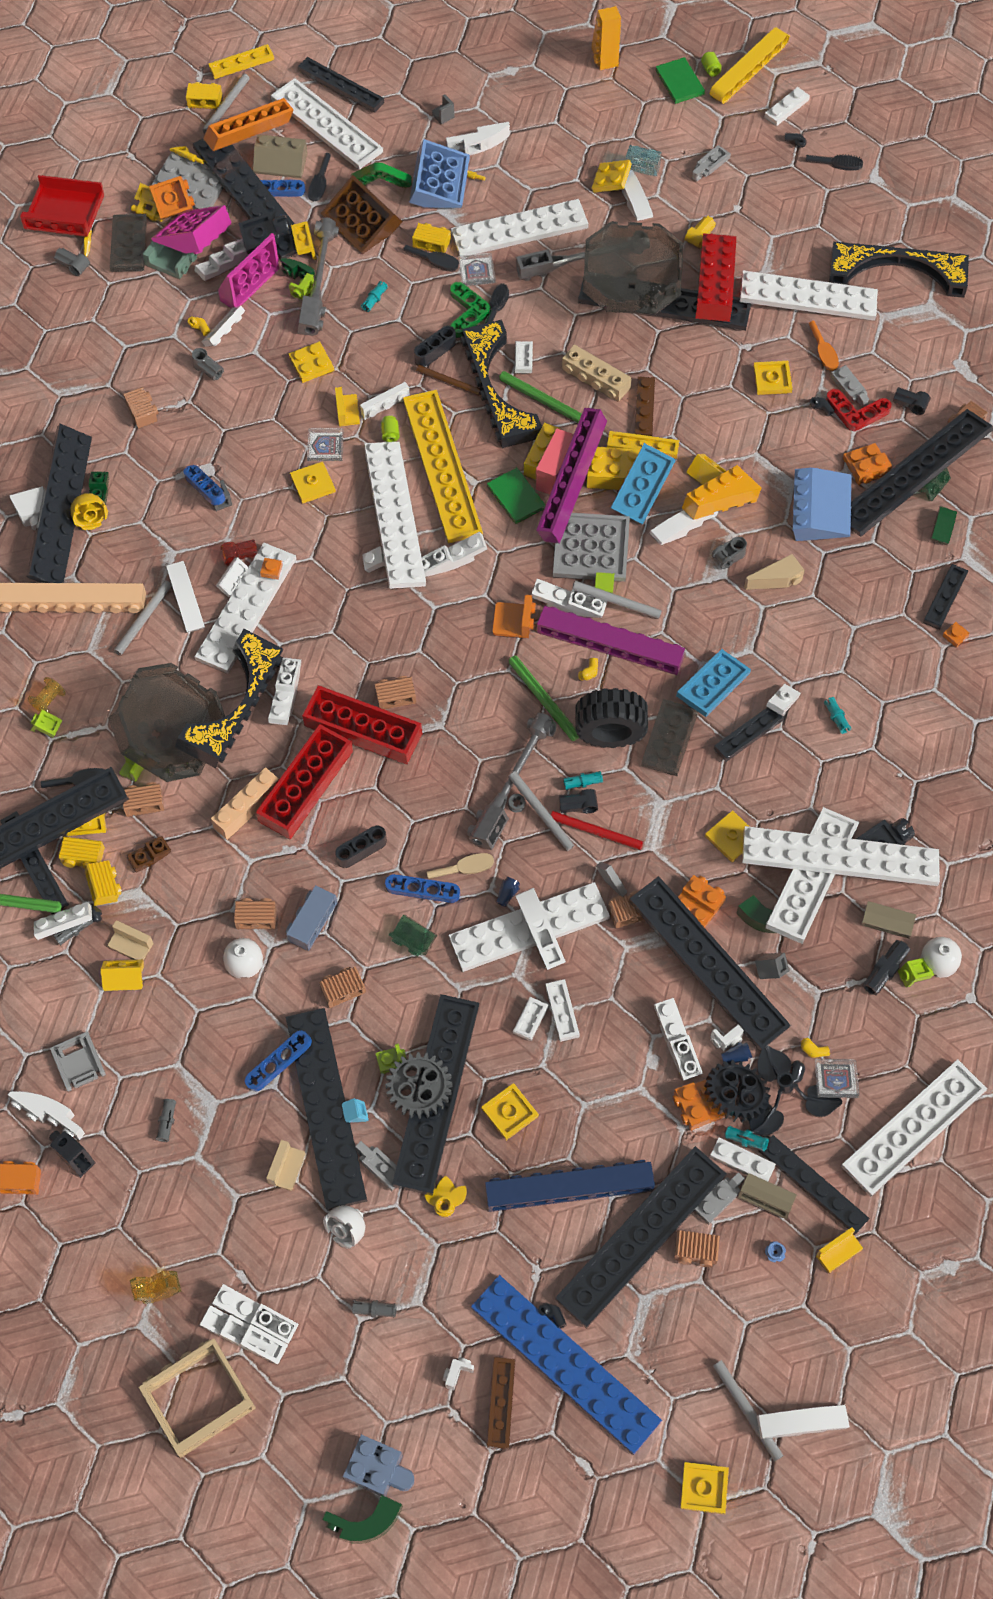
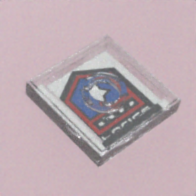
M492 253L458 256L461 283L466 286L496 283Z
M308 428L307 461H343L344 429Z
M815 1059L817 1097L859 1098L856 1060Z

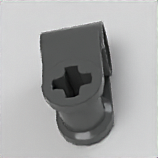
M734 537L732 540L714 549L711 555L719 561L722 569H726L745 557L747 542L743 537Z

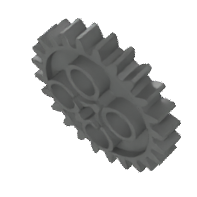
M417 1052L416 1058H413L412 1054L409 1053L408 1060L402 1056V1063L400 1064L395 1061L396 1069L390 1068L391 1075L386 1076L387 1081L390 1082L385 1084L386 1089L389 1090L386 1092L387 1097H392L390 1104L396 1103V1111L402 1108V1115H405L408 1111L410 1118L413 1117L414 1113H417L419 1119L422 1113H425L428 1118L429 1111L437 1114L436 1107L443 1109L442 1101L448 1103L446 1095L452 1094L451 1090L448 1089L452 1087V1082L448 1081L451 1079V1074H446L448 1067H442V1060L436 1063V1056L428 1059V1053H425L424 1057H420V1053ZM421 1069H425L422 1076V1085L419 1086L417 1101L413 1102V1099L416 1095V1086L418 1085L420 1079ZM411 1070L417 1072L416 1075L412 1077L406 1075L407 1072ZM429 1075H435L437 1077L434 1081H428L426 1079ZM406 1089L411 1090V1094L408 1096L402 1095L401 1092ZM424 1094L432 1096L429 1100L421 1099Z

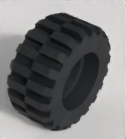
M604 688L587 693L578 700L575 706L576 733L585 743H590L592 746H600L601 748L633 745L636 741H641L648 731L647 702L641 695L634 691L629 692L627 689Z

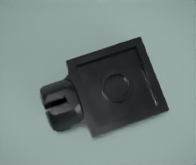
M270 213L238 223L247 254L253 252L270 234L275 235L277 245L279 244L280 237L291 233L290 225L285 215L272 217Z
M900 818L893 824L887 823L884 819L856 839L905 845L906 842L914 837L915 831L912 826L903 831L906 828L905 825L909 823L904 818Z

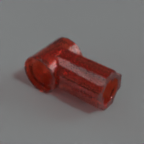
M254 539L237 544L226 542L220 546L224 564L227 566L231 564L234 558L238 557L241 560L258 554Z

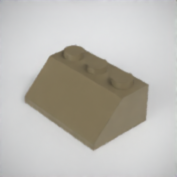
M257 134L254 146V173L302 178L308 154L306 140Z

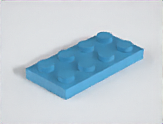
M644 443L611 508L643 524L676 459Z
M721 649L677 691L676 697L707 717L750 674L751 669Z

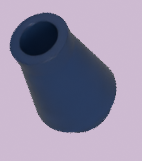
M510 877L502 880L496 903L506 907L520 890V883Z
M740 1042L726 1052L721 1053L723 1062L726 1061L728 1064L731 1063V1060L739 1063L740 1061L747 1062L748 1059L752 1058L747 1042L743 1044Z

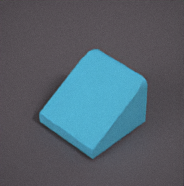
M353 1098L342 1103L346 1122L368 1121L364 1101Z

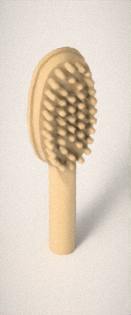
M488 853L470 855L459 860L457 865L427 871V877L431 879L457 872L462 874L479 873L491 868L494 858Z

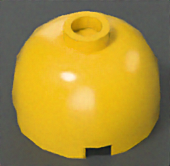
M91 493L81 494L74 499L71 505L70 513L75 525L80 526L84 530L98 528L102 525L101 522L107 519V507L104 501L97 495Z

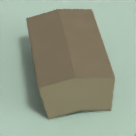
M868 901L861 925L909 939L912 934L916 914Z
M748 1173L738 1198L787 1219L797 1194Z

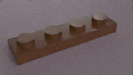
M638 377L635 434L652 436L655 377Z
M494 1357L487 1448L509 1449L515 1359Z

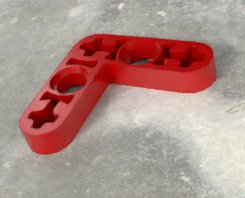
M838 389L829 390L826 400L835 410L834 413L851 431H858L887 416L892 407V403L888 399L881 398L857 411ZM845 407L849 412L843 413L840 411V408ZM870 412V413H872L874 416H873V417H866V416L864 415V413Z

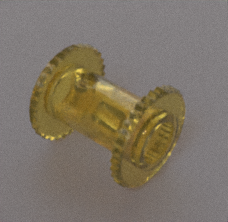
M45 677L44 682L46 686L36 697L29 696L28 701L37 711L41 712V710L49 713L47 708L57 695L65 696L66 692L58 682L50 677Z

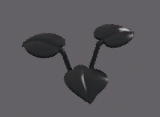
M767 1046L759 1055L758 1073L763 1074L762 1079L768 1082H772L777 1078L778 1094L773 1107L769 1104L764 1113L759 1115L758 1119L753 1117L752 1121L749 1122L752 1133L756 1135H769L778 1131L783 1125L784 1115L776 1109L782 1093H791L793 1089L804 1100H807L806 1109L815 1117L830 1115L842 1105V1099L840 1096H819V1085L810 1086L806 1096L799 1089L798 1084L794 1083V1078L790 1074L791 1061L789 1057L783 1052Z

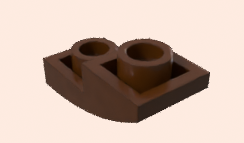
M163 836L146 842L143 848L127 854V859L137 873L163 859L171 853V849Z

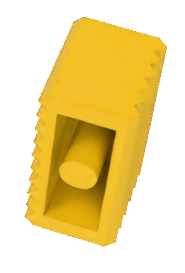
M199 82L188 83L186 93L188 108L218 109L222 99L221 85L215 83L201 84Z
M418 223L412 237L413 247L430 252L445 253L451 240V232L445 227L438 228L428 223Z
M64 836L59 859L66 867L74 868L75 866H81L85 869L88 863L102 861L105 847L102 841Z
M109 860L88 863L85 868V875L94 906L117 902L119 895H121V887L119 883L116 884L114 879L116 878L115 867H111Z

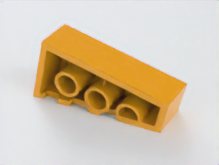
M617 6L598 10L595 18L591 49L594 54V62L598 64L600 70L618 67L621 16Z
M736 465L687 493L682 509L693 520L713 515L716 511H727L733 506L741 507L747 502L755 503L762 487Z

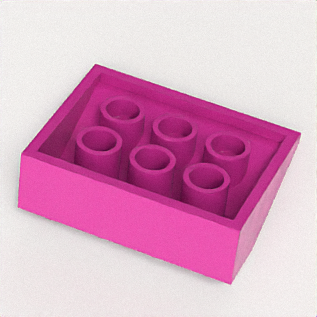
M225 205L193 209V211L178 215L151 239L153 242L183 253L199 254L203 251L204 247L211 244L212 240L217 239L219 234L225 232L232 223Z
M270 234L232 270L218 289L220 301L231 309L241 306L280 269L274 234Z

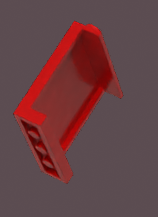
M38 175L40 185L28 212H22L20 216L23 228L88 237L105 196L102 183Z

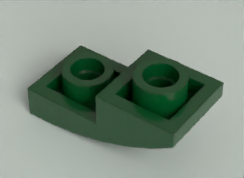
M281 259L282 272L286 276H290L294 280L298 276L304 279L306 274L309 273L313 275L315 282V270L312 267L293 259Z
M91 472L88 483L89 493L99 496L106 505L109 472Z
M942 506L939 507L931 540L945 545L949 544L957 511Z

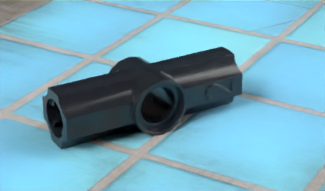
M896 940L888 952L877 961L872 973L862 985L869 994L877 996L886 982L890 981L900 967L899 965L911 950L905 942Z

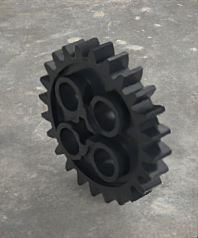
M731 1060L730 1064L726 1061L722 1065L718 1063L715 1068L711 1069L704 1085L707 1088L704 1094L709 1095L707 1102H713L711 1108H718V1115L724 1112L725 1119L732 1116L733 1122L737 1118L740 1119L741 1123L746 1118L749 1122L752 1121L753 1117L758 1119L759 1115L763 1114L769 1105L768 1101L771 1095L768 1092L770 1088L765 1087L768 1081L761 1080L763 1074L757 1075V1068L749 1069V1063L745 1067L742 1061L738 1065L735 1064L734 1060Z

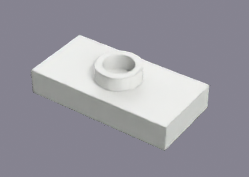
M515 341V373H532V341Z
M238 557L234 558L216 586L226 596L231 597L249 567Z
M784 684L768 701L766 706L783 715L799 698L800 692Z
M530 997L513 1030V1034L532 1041L548 1008V1004Z

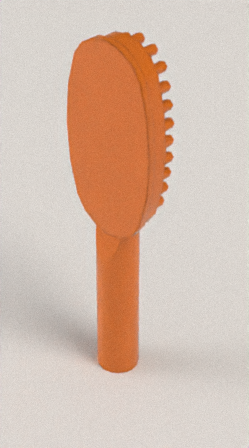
M810 321L809 326L818 343V355L823 366L829 371L836 370L839 365L837 353L828 342L824 341L815 321Z

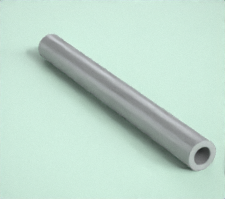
M247 74L241 76L203 127L202 131L204 134L209 125L217 123L249 81L250 78Z
M165 580L115 647L114 652L120 656L123 654L172 587L170 582Z
M574 581L572 589L657 619L661 615V610Z
M516 771L508 776L566 851L572 849L575 845Z
M719 1361L713 1366L774 1462L779 1460L784 1455L773 1438L761 1439L757 1421L758 1415L723 1361Z

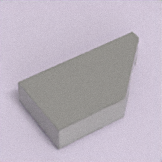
M599 862L595 866L604 881L620 896L623 897L627 893L611 865Z

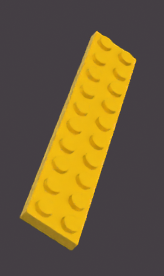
M437 389L403 397L406 412L448 544L464 540L478 532L483 535Z

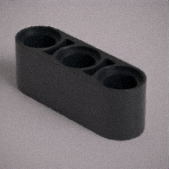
M444 326L417 345L414 349L415 364L426 367L452 349L456 344L454 327Z
M375 825L337 847L335 851L337 864L342 868H349L382 849L387 843L385 829L380 825ZM376 835L382 836L380 839L373 838ZM359 845H365L362 849L357 848ZM344 854L349 855V857L345 859L340 858Z

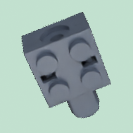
M362 1434L343 1475L345 1481L385 1497L390 1486L401 1491H408L413 1487L415 1481L412 1471L399 1465L403 1457L402 1452Z

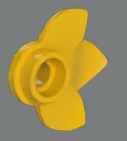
M444 1176L438 1183L437 1188L434 1189L433 1196L425 1194V1198L430 1205L434 1206L435 1212L439 1216L449 1217L455 1211V1207L464 1202L467 1189L466 1186L455 1188L452 1181L447 1176ZM444 1204L449 1205L447 1210L441 1209Z

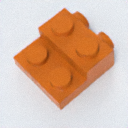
M182 176L149 186L161 220L193 211L192 206L195 205L192 195H188L187 190L190 188L187 179L183 180Z
M876 443L843 454V460L858 485L867 484L881 478L892 469V465L885 452L881 453Z
M693 875L682 889V893L678 898L705 928L724 904L726 896L721 888L717 886L713 888L708 885L707 879L699 875L696 877Z
M706 1080L695 1084L692 1082L675 1089L674 1096H672L675 1106L680 1107L683 1113L681 1114V1119L684 1125H688L690 1131L725 1117L724 1112L719 1115L717 1114L718 1108H711L713 1102H707L709 1095L704 1094L707 1089L704 1087Z

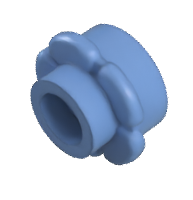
M771 1242L765 1249L768 1260L774 1263L784 1260L785 1247L781 1243Z

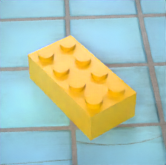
M597 447L588 470L587 488L620 490L641 449Z

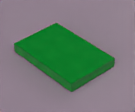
M685 57L656 66L655 71L675 104L705 94V89Z
M517 467L487 483L489 490L515 524L544 510L546 507L545 503Z

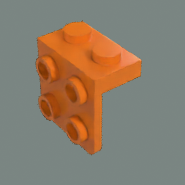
M525 595L524 604L496 603L493 635L529 638L530 629L533 630L534 619L531 618V614H535L536 603L532 602V595Z

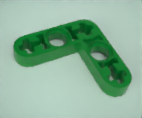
M380 162L368 165L351 174V176L354 175L364 185L379 178L403 188H408L412 185L411 175Z
M454 282L450 286L452 298L468 309L451 324L454 329H457L455 330L456 338L462 337V329L477 326L489 315L490 306L488 302L461 282ZM467 298H473L474 301H473V302H467L466 299H467ZM473 317L475 320L468 322L466 318Z

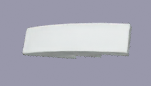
M630 170L625 187L622 189V193L627 199V206L637 221L652 218L653 213L643 188L634 172Z
M243 239L224 245L223 251L210 255L209 261L195 265L194 271L205 281L238 265L249 255L245 250Z
M683 510L652 529L650 534L660 545L686 536L689 530L702 526L705 520L717 516L719 511L714 512L713 515L693 520Z
M184 561L167 565L166 568L187 633L205 628Z
M211 1305L199 1326L277 1365L288 1344L253 1325H248Z
M845 1405L800 1409L757 1416L761 1439L799 1436L807 1433L849 1428Z

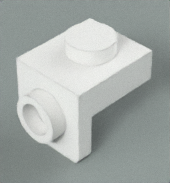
M377 547L362 555L364 569L368 573L385 566L382 547Z
M737 1025L725 1036H722L715 1028L711 1033V1041L715 1047L726 1051L729 1047H734L743 1040L744 1030Z
M459 1358V1360L453 1359L450 1369L446 1368L443 1377L447 1389L454 1391L460 1370L470 1373L474 1372V1365H471L470 1360Z

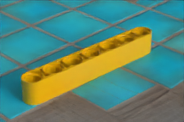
M777 27L773 28L712 86L709 95L723 104L726 103L786 46L790 35Z

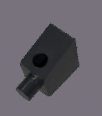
M56 1130L49 1136V1140L52 1142L50 1144L52 1149L80 1178L96 1164L85 1148L67 1131L60 1133Z

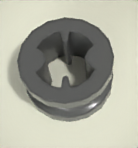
M513 794L509 798L508 807L512 812H521L525 808L526 801L522 795ZM515 800L516 802V800H520L521 806H513V801Z

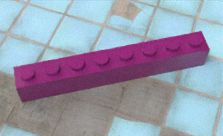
M584 407L536 529L545 542L559 544L561 542L607 423L601 409Z
M544 606L537 623V633L674 675H678L684 659L685 648L678 644H670L658 638L647 637L642 633H634L625 628H617L608 623H600L589 617H580L572 612H564L555 607Z

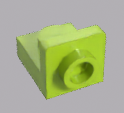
M307 273L304 279L300 280L299 285L290 282V295L303 300V296H309L314 287L313 275Z
M41 710L39 715L35 713L30 722L33 725L31 731L34 732L37 729L53 738L62 720Z
M924 958L907 961L898 970L900 979L906 988L917 981L930 979L934 976L932 969L928 967Z
M399 1043L395 1044V1048L376 1053L381 1074L390 1072V1068L396 1069L394 1062L396 1061L401 1064L402 1056L407 1060L405 1050L400 1049Z

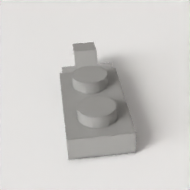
M717 145L697 162L695 170L692 171V179L697 182L703 176L707 177L730 159L731 153Z
M846 365L831 372V378L850 401L856 400L861 408L868 405L869 398L866 389Z
M360 1141L355 1146L357 1153L361 1156L359 1160L389 1190L393 1191L396 1188L392 1187V1182L397 1165L377 1147L371 1146L368 1148Z
M739 1172L731 1180L726 1177L698 1205L695 1212L709 1225L738 1196V1193L741 1191L738 1186L745 1178Z

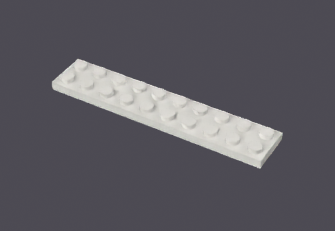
M400 442L364 443L389 589L426 586Z
M747 826L744 828L742 863L938 886L940 882L939 849Z

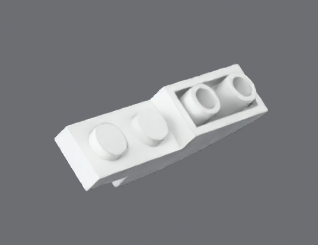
M509 122L477 127L476 133L446 138V145L451 149L469 155L486 151L510 136Z
M478 532L449 548L444 545L423 556L422 563L425 577L447 572L474 561L475 555L487 550L483 535Z
M539 579L536 580L531 594L532 598L547 603V607H555L558 610L572 612L584 617L602 618L607 604L605 600L573 589L569 591Z
M283 658L275 685L276 691L268 717L269 723L288 725L289 717L292 716L301 668V660Z
M534 888L515 895L547 970L565 963L566 961Z
M674 998L654 1004L662 1034L683 1081L703 1074Z
M10 1092L8 1094L12 1100L10 1104L19 1111L21 1109L27 1111L26 1116L34 1122L39 1120L44 1123L47 1119L55 1127L60 1125L64 1128L63 1131H67L72 1137L75 1136L79 1140L85 1134L80 1126L71 1121L74 1114L71 1109L51 1098L29 1092Z
M224 1284L212 1303L248 1325L251 1324L289 1344L299 1325Z

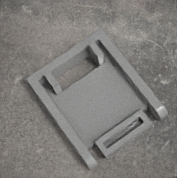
M88 1031L50 1048L68 1092L72 1091L70 1085L72 1083L75 1088L99 1079L96 1072L100 1071L102 1077L106 1075ZM79 1043L82 1044V1049L66 1056L64 1055L63 1050Z

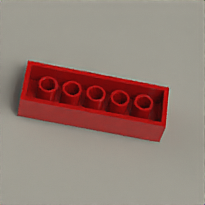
M703 233L696 319L730 322L737 236Z
M319 685L302 715L304 726L316 730L318 725L321 724L352 741V744L406 765H408L423 734L422 723Z
M319 724L256 811L258 822L291 840L352 754V741Z

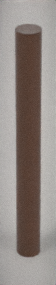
M418 365L417 372L475 395H480L481 389L424 366Z

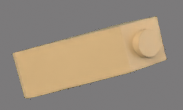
M791 554L746 577L745 588L746 590L787 588L791 585H797L803 579L804 569L794 555Z

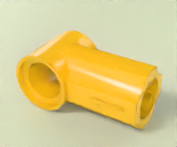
M710 216L703 217L695 227H691L687 231L685 241L701 248L703 233L710 234L715 228L716 223Z

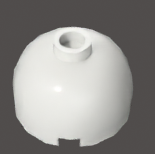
M935 937L923 947L920 958H924V961L932 969L934 975H937L936 977L943 978L949 977L957 971L961 963L962 954L957 943L950 938Z
M249 938L235 939L224 950L223 961L225 968L230 975L236 978L254 976L259 972L263 964V955L260 947Z
M346 1205L338 1206L323 1218L326 1231L328 1233L331 1231L336 1236L333 1240L342 1247L350 1249L364 1236L365 1222L363 1214L356 1208L354 1209Z

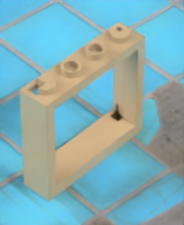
M214 1338L198 1345L199 1348L195 1351L184 1353L178 1362L164 1366L161 1369V1373L155 1377L153 1375L147 1377V1380L142 1383L143 1385L139 1386L180 1458L256 1409ZM215 1352L243 1401L182 1442H179L151 1392Z

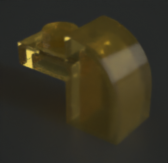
M161 1271L151 1277H134L130 1280L134 1301H142L143 1304L158 1302L181 1292L177 1271Z

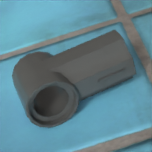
M59 248L54 257L56 262L67 267L75 276H80L90 265V261L85 255L81 253L76 255L64 248Z
M196 348L193 350V367L198 371H203L212 380L221 378L224 368L210 358L205 349Z

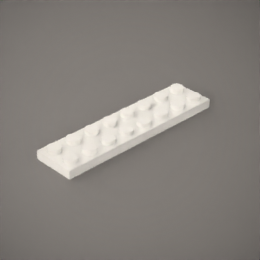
M296 78L271 95L272 101L285 98L294 109L292 117L360 170L383 153L382 146Z
M579 199L454 227L451 228V233L459 256L462 258L587 229L588 221Z
M743 270L740 302L875 321L878 289Z
M263 543L196 653V661L227 674L237 660L236 655L232 652L236 640L243 629L253 633L296 561V555ZM264 558L282 560L283 566L279 580L261 577L260 571Z
M823 807L810 834L852 839L859 822ZM793 869L767 922L766 928L803 944L835 874Z
M595 882L540 902L555 938L610 919V915ZM521 909L449 934L450 942L462 972L537 945Z
M957 1059L847 1159L841 1167L872 1197L986 1092L987 1088Z

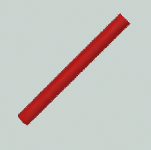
M555 811L551 813L553 819L558 823L641 850L644 841Z

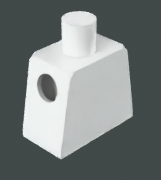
M43 486L10 495L12 504L24 526L31 525L33 530H36L44 493Z

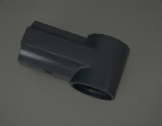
M900 387L897 388L893 398L894 403L910 408L911 412L916 415H923L931 400L930 395L926 392L919 391L914 393Z
M585 789L580 791L579 794L559 796L561 813L582 811L583 813L590 814L598 811L597 795L594 789Z

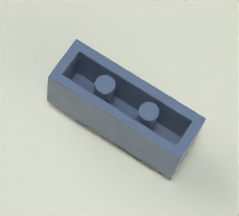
M316 885L312 891L310 890L307 893L305 904L303 907L300 906L298 908L296 919L286 929L288 941L307 951L311 949L338 903L335 894Z

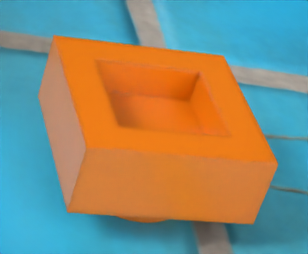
M264 558L260 571L261 577L279 580L283 566L282 560Z
M955 622L943 633V637L957 648L970 633Z

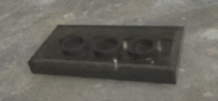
M146 214L113 215L110 253L111 272L144 271L145 261L143 253L146 250Z
M663 699L641 766L678 776L699 712L690 706Z

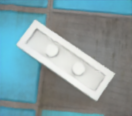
M797 87L765 113L764 118L777 126L809 100L810 95Z
M242 306L232 308L202 340L205 347L216 346L220 343V338L229 333L232 329L231 326L242 319L241 315L245 312Z
M404 382L360 404L361 415L364 420L374 417L377 413L387 410L399 402H403V397L410 396L409 386Z
M85 902L34 921V936L39 940L92 920L91 905L89 902Z
M565 979L546 983L545 987L560 1042L579 1038L580 1034Z
M718 1138L710 1155V1158L746 1175L750 1173L766 1181H769L776 1165L722 1138Z

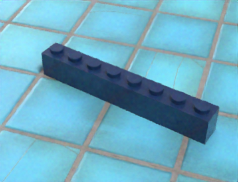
M637 1160L633 1164L627 1165L624 1162H619L611 1167L596 1165L592 1169L587 1170L579 1167L572 1169L571 1172L555 1170L547 1175L533 1173L530 1175L531 1177L523 1178L521 1175H515L507 1180L492 1178L489 1182H485L489 1212L653 1192L655 1188L651 1162H646V1160Z

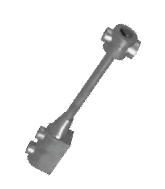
M322 218L320 221H316L314 234L321 240L314 287L310 297L303 296L298 334L314 336L318 334V331H322L324 321L320 319L325 316L326 307H323L320 287L327 245L334 237L338 236L339 227H336V222L331 218Z
M637 229L633 232V235L629 236L627 242L569 256H551L549 249L517 256V274L520 280L529 281L533 276L545 277L548 273L553 272V270L573 261L628 248L636 254H641L644 250L650 248L649 237L645 230Z
M538 713L535 718H529L527 728L532 736L511 773L516 771L519 775L538 739H545L546 736H553L555 734L556 723L546 714ZM509 778L501 792L497 794L484 810H478L476 814L477 824L475 826L470 825L468 828L469 840L479 847L492 850L509 820L504 811L507 795L513 786Z

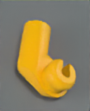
M193 316L188 318V324L192 328L201 330L203 336H207L211 332L203 318Z
M590 658L589 667L579 671L578 678L581 681H587L596 677L598 659Z
M809 1038L801 1040V1049L809 1057L830 1056L828 1046L817 1047Z

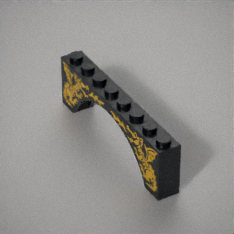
M833 241L829 272L830 283L847 285L857 274L870 268L888 265L903 266L918 270L931 277L942 287L947 296L965 297L968 287V254Z
M502 319L462 329L461 345L466 348V359L470 360L471 372L476 375L475 383L481 389L480 397L486 403L485 411L487 415L490 414V425L492 429L495 428L496 441L500 442L502 448L536 440L542 428L538 415L524 412L505 402L497 394L489 379L488 371L491 361L496 353L507 344V332Z
M243 629L232 651L240 661L245 673L246 693L244 699L234 711L217 721L204 724H186L175 745V748L214 768L218 766L219 762L223 764L228 754L226 753L227 748L231 749L236 741L234 736L236 734L240 735L244 727L243 721H248L252 714V711H250L251 707L255 708L260 700L258 695L265 692L268 686L267 680H272L276 672L274 670L275 666L279 667L284 658L281 656L283 648L246 629Z

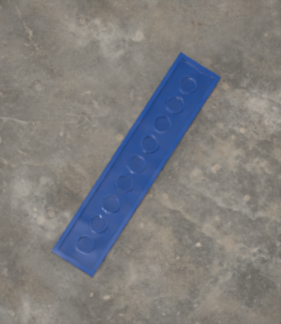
M499 1275L471 1306L472 1310L633 1455L662 1422L661 1418L560 1328H557L545 1315H540L538 1309L502 1276Z

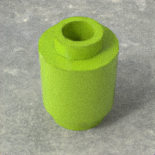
M706 52L701 58V63L706 73L711 77H715L721 72V64L714 52Z
M385 416L381 422L382 439L386 442H396L400 438L398 421L394 416Z

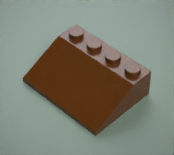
M354 175L351 176L320 213L325 218L333 219L336 222V227H339L338 231L362 254L392 235L403 222Z

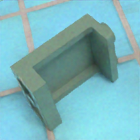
M152 241L143 253L146 266L181 279L187 273L191 263L196 260L197 254L183 253Z

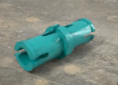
M379 281L376 287L370 290L368 297L361 304V308L364 311L370 312L376 302L378 303L381 300L380 297L387 290L388 285L384 281L383 283Z
M835 697L828 698L829 703L825 700L824 704L831 714V720L835 721L841 734L847 733L846 728L850 731L851 726L845 718V712L840 709Z
M601 771L588 774L580 773L578 776L563 778L565 790L577 787L586 788L587 785L603 783Z
M728 1126L725 1133V1138L740 1142L745 1147L749 1145L765 1151L768 1146V1138L752 1134L750 1130L743 1131ZM740 1135L751 1138L754 1142L741 1138Z

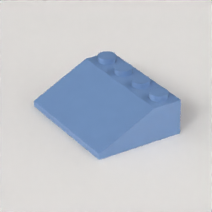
M423 139L417 152L409 203L424 208H461L470 155Z
M813 467L795 469L793 532L796 541L850 537L851 474Z

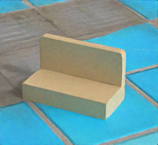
M116 920L112 926L115 933L108 943V947L133 960H144L154 944L151 936Z
M281 1140L266 1178L268 1184L292 1191L306 1153L290 1147L289 1142Z

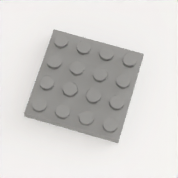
M174 152L170 153L152 183L154 185L178 176H182L183 180L187 179L190 188L187 190L188 195H192L195 205L192 206L193 209L213 207L224 188L205 163L192 162Z
M571 513L560 544L555 543L553 577L596 580V572L614 573V581L625 582L630 516Z

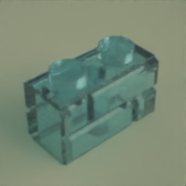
M630 145L626 154V160H630L632 164L630 170L657 176L661 165L662 152Z

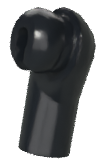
M785 133L784 141H791L800 148L805 147L807 141L802 134Z
M799 1060L794 1061L791 1065V1075L796 1084L802 1081L805 1073V1065Z

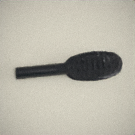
M325 153L319 173L315 174L310 183L308 197L311 201H319L326 190L325 173L331 158L329 153Z
M837 154L833 158L806 155L805 159L806 162L832 164L835 168L854 171L860 170L863 167L862 158L855 157V155L849 156V154Z
M409 245L404 246L403 251L428 259L431 265L433 264V266L443 270H452L453 272L459 266L458 259L449 254L436 251L429 253Z
M498 284L493 291L489 305L491 310L485 323L493 322L497 311L502 310L506 305L509 297V289L506 284Z
M88 768L75 772L71 777L41 781V788L70 784L76 786L105 769Z

